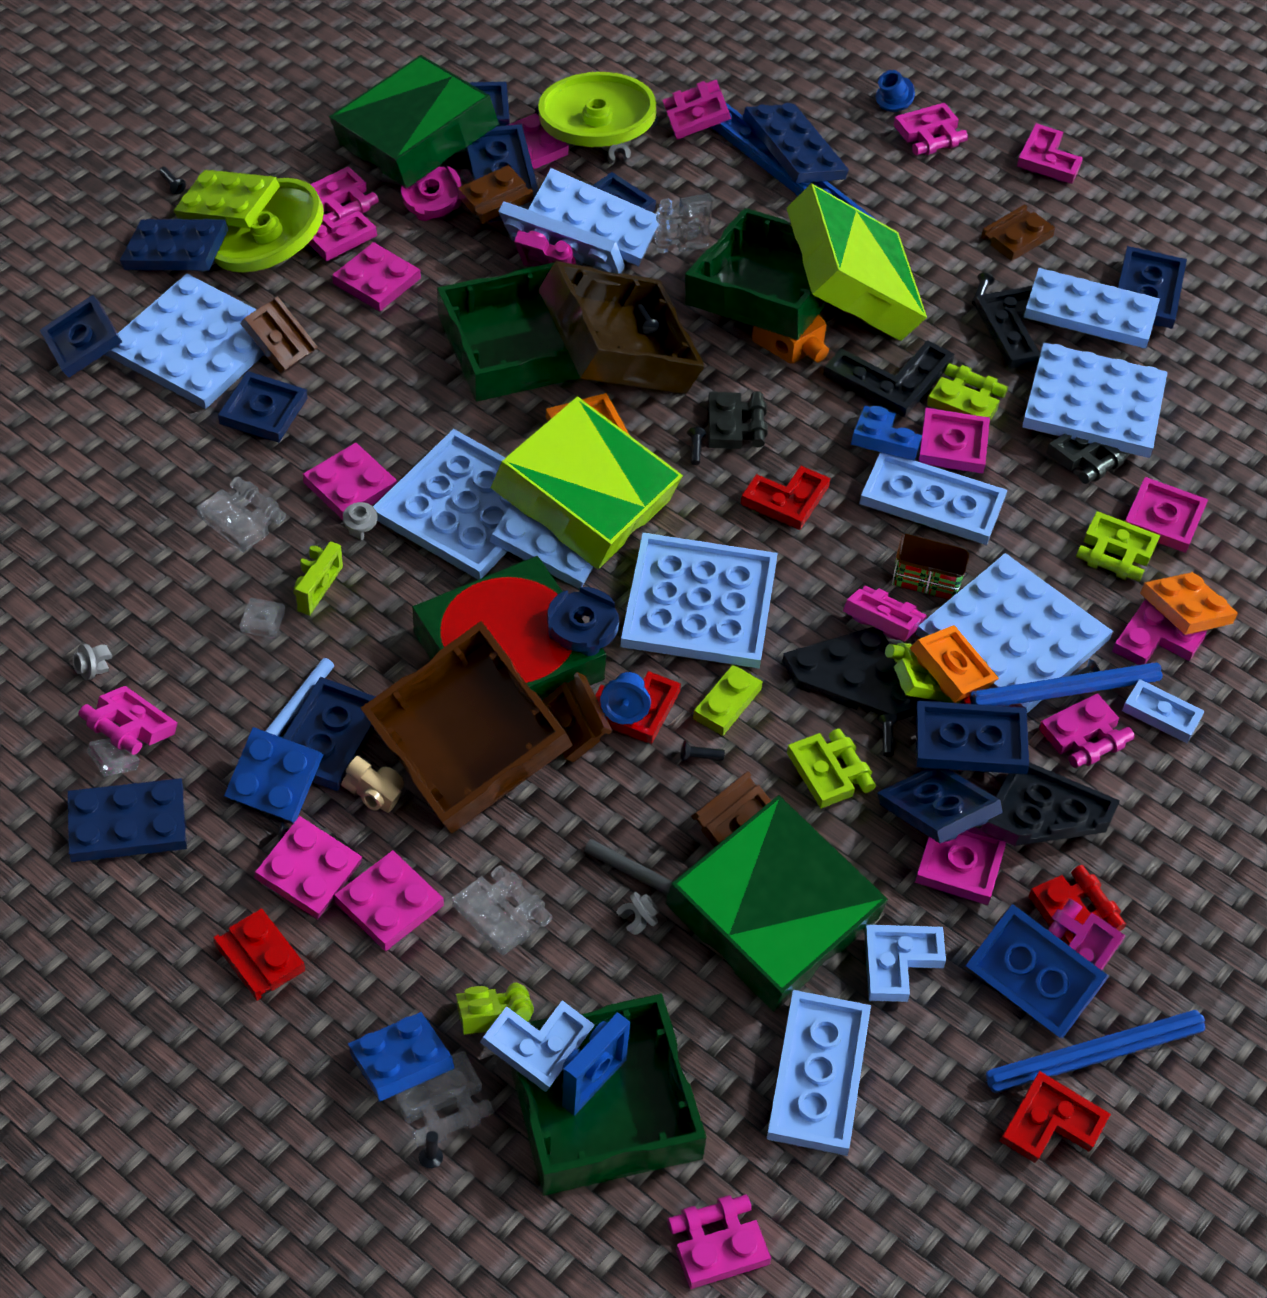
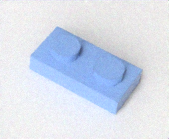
M1139 679L1129 695L1122 710L1185 743H1188L1204 714V710Z

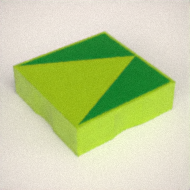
M812 183L786 207L795 238L801 249L803 265L812 295L845 312L858 316L871 326L900 341L927 319L897 231Z
M577 396L502 460L490 488L525 515L548 528L559 541L598 570L625 544L632 532L644 526L670 501L683 475Z

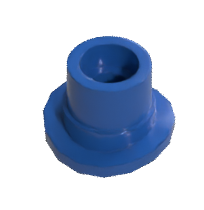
M896 70L886 71L879 77V89L875 97L881 109L898 112L911 105L915 97V89L913 83L908 78L902 77L900 72Z
M625 672L604 686L600 696V703L605 716L611 721L619 724H633L642 720L648 714L651 707V697L645 689L644 680L639 675Z

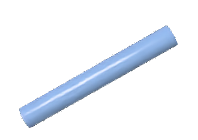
M323 658L265 732L280 737L298 714L319 678H326L334 668L331 660Z

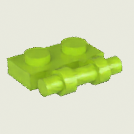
M949 363L945 370V375L954 378V381L941 376L928 397L927 405L938 410L989 417L991 421L998 410L1000 400L991 397V395L1004 398L1008 386L998 383V379L992 376L985 378L971 372L972 369L967 366L961 365V367ZM969 384L981 390L980 392H978L969 387H966L965 385Z
M1097 511L1083 541L1095 547L1090 549L1080 545L1076 558L1088 562L1087 566L1097 569L1099 566L1117 573L1116 577L1126 580L1130 578L1140 582L1145 570L1134 566L1133 563L1136 562L1147 567L1160 535ZM1108 551L1115 555L1123 557V560L1121 561L1111 556H1108L1104 554V552Z
M901 642L897 645H887L885 655L897 662L894 669L905 695L954 703L950 697L941 691L938 682L929 671L919 664L917 657L910 649L911 644Z
M835 729L830 732L828 736L831 743L827 744L821 733L791 743L787 748L789 758L821 809L853 797L855 788L852 783L858 784L864 793H869L876 787L875 782L871 778V769L866 762H861L855 752L856 746L850 737H845L841 729ZM836 758L843 759L847 767L842 768Z
M519 983L510 984L505 993L497 994L495 989L488 990V987L474 986L467 988L465 993L456 994L457 1010L464 1035L487 1032L506 1006L527 1022L531 1019L534 1012L527 988Z

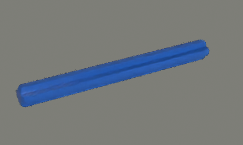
M1156 662L972 691L970 693L971 704L1008 706L1136 685L1139 679L1147 683L1157 682L1162 679L1163 675L1161 665Z
M1192 1010L994 1068L986 1072L987 1085L993 1093H998L1032 1083L1039 1071L1049 1077H1053L1202 1033L1206 1029L1205 1019L1198 1010Z

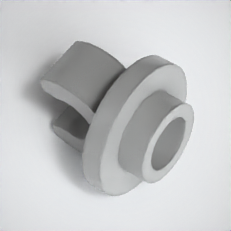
M631 140L617 145L602 147L604 151H608L607 160L609 164H614L615 152L622 153L624 162L629 161L631 151L628 146L631 144Z
M357 502L345 509L343 522L345 527L349 529V534L363 540L364 532L371 530L376 525L377 512L372 505Z
M88 644L79 645L77 653L73 655L74 669L85 680L94 679L96 674H103L109 671L105 660L112 659V654L107 645H98L93 648Z
M634 892L630 895L633 903L621 905L616 912L623 919L635 913V920L626 927L633 935L641 933L645 929L647 922L651 926L658 923L655 915L659 913V909L646 893L640 896L637 892Z

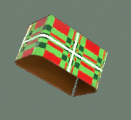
M905 533L903 545L901 537L897 550L892 585L951 599L960 589L966 572L969 553L961 547Z

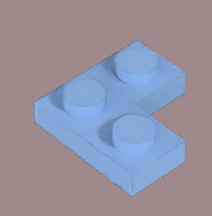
M866 925L864 936L869 1001L908 1002L910 996L908 967L944 968L946 955L943 927Z
M561 1001L539 1031L506 1006L480 1043L546 1092L563 1070L562 1067L567 1057L575 1049H578L594 1027V1024L564 1001Z

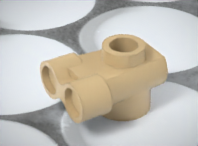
M356 756L347 767V774L341 786L354 795H360L363 803L369 809L375 811L382 809L389 813L397 804L402 792L401 790L404 787L402 777L398 772L389 767H382L376 772L371 768V764Z

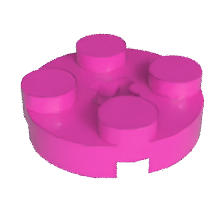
M447 166V169L437 167L407 189L401 185L404 205L421 221H428L431 218L447 215L461 206V200L458 198V187H461V181L453 168ZM428 187H432L434 190L439 189L435 193H427Z

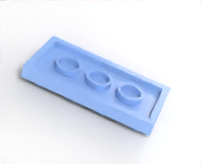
M552 168L528 209L616 241L622 259L638 267L662 219L661 216Z
M503 201L499 214L513 241L518 230L527 233L531 230L543 234L551 245L555 246L558 241H565L569 244L577 265L584 263L604 272L622 274L625 264L616 241Z
M1039 268L1024 317L1146 349L1160 298Z
M880 452L861 494L859 504L987 545L1004 503L1007 490L918 461Z
M793 990L767 1140L845 1156L848 1155L871 1005Z

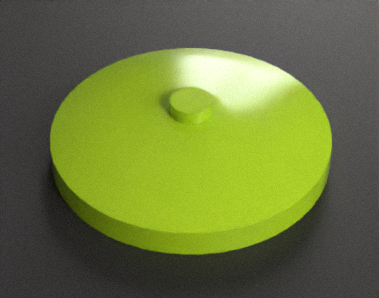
M612 72L581 73L561 79L543 92L538 104L539 121L547 133L560 141L585 147L612 146L633 140L652 126L656 117V99L654 93L647 85L633 77Z
M278 178L279 189L250 228L228 226L229 230L214 262L228 271L254 272L277 265L298 253L315 236L324 216L323 204L314 187L299 179Z

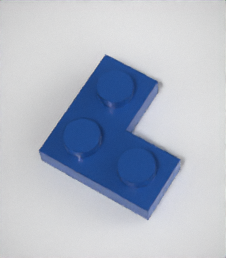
M864 406L853 432L851 445L915 461L922 435L916 434L908 428H892L896 413L888 412L887 409L880 406Z

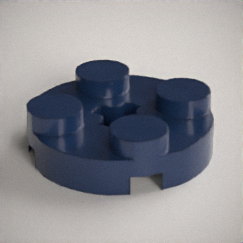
M580 587L579 592L568 594V590L561 592L551 601L548 607V636L566 649L581 652L586 656L597 654L600 648L607 646L618 632L619 613L615 609L614 601L606 593L590 587ZM584 616H588L589 622L579 623L575 618L582 619Z

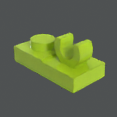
M331 541L324 551L318 546H310V558L315 559V561H308L303 558L300 561L301 570L306 574L305 576H300L294 586L293 593L296 596L298 612L310 616L343 568L341 545Z

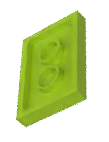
M204 170L173 211L177 218L182 220H225L228 226L250 228L280 185L276 177Z

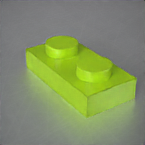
M732 665L694 710L693 719L724 736L761 691L763 681Z

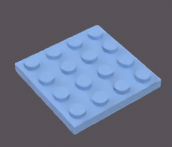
M187 273L118 333L123 342L105 353L106 356L204 409L208 408L265 354L240 324L246 316L257 309Z
M1043 342L1041 357L1036 369L1022 427L1056 436L1067 434L1071 435L1073 440L1078 437L1088 440L1089 444L1096 442L1118 448L1122 452L1150 458L1155 442L1167 372L1151 366L1145 367L1126 362L1122 359L1107 358L1092 352H1082L1065 348L1059 344Z
M453 429L373 506L377 512V521L479 580L508 552L490 542L494 530L511 504L490 488L505 457Z
M643 533L620 647L760 669L778 553Z
M1005 553L918 626L916 635L922 638L955 625L999 678L991 687L987 688L991 689L1070 676L1110 640L1113 631ZM1042 700L1009 706L1027 708L1028 713Z

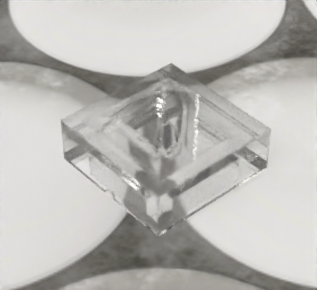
M250 598L240 623L241 632L275 639L285 614V604Z
M110 738L92 741L87 749V753L105 777L137 770L140 762L136 754L132 755L125 749L119 750L110 743Z

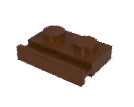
M507 165L458 187V198L474 215L477 214L480 217L481 223H485L500 216L499 210L503 201L516 206L532 201L533 190L528 189L521 177Z
M1025 204L982 230L981 238L983 240L989 239L991 241L990 245L1011 261L1054 236L1055 232L1053 225L1037 213L1027 211L1028 207Z
M278 296L246 316L240 323L280 374L300 362L307 355L313 353L318 347Z
M578 672L573 675L574 679L569 683L564 682L542 700L564 729L573 745L563 752L565 759L575 762L599 743L601 736L612 732L586 676Z
M749 771L742 774L691 815V818L697 820L701 825V831L714 848L771 801L760 785H756L750 778L751 774Z

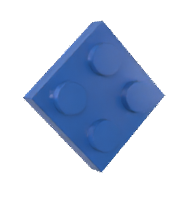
M253 727L224 796L294 823L298 818L324 754Z
M422 1012L405 1017L392 1025L368 1033L348 1043L353 1060L379 1101H383L455 1069L451 1054Z
M618 1012L608 1023L605 1021L599 1023L589 1038L590 1042L581 1051L575 1049L563 1064L562 1106L574 1116L627 1060L630 1021Z

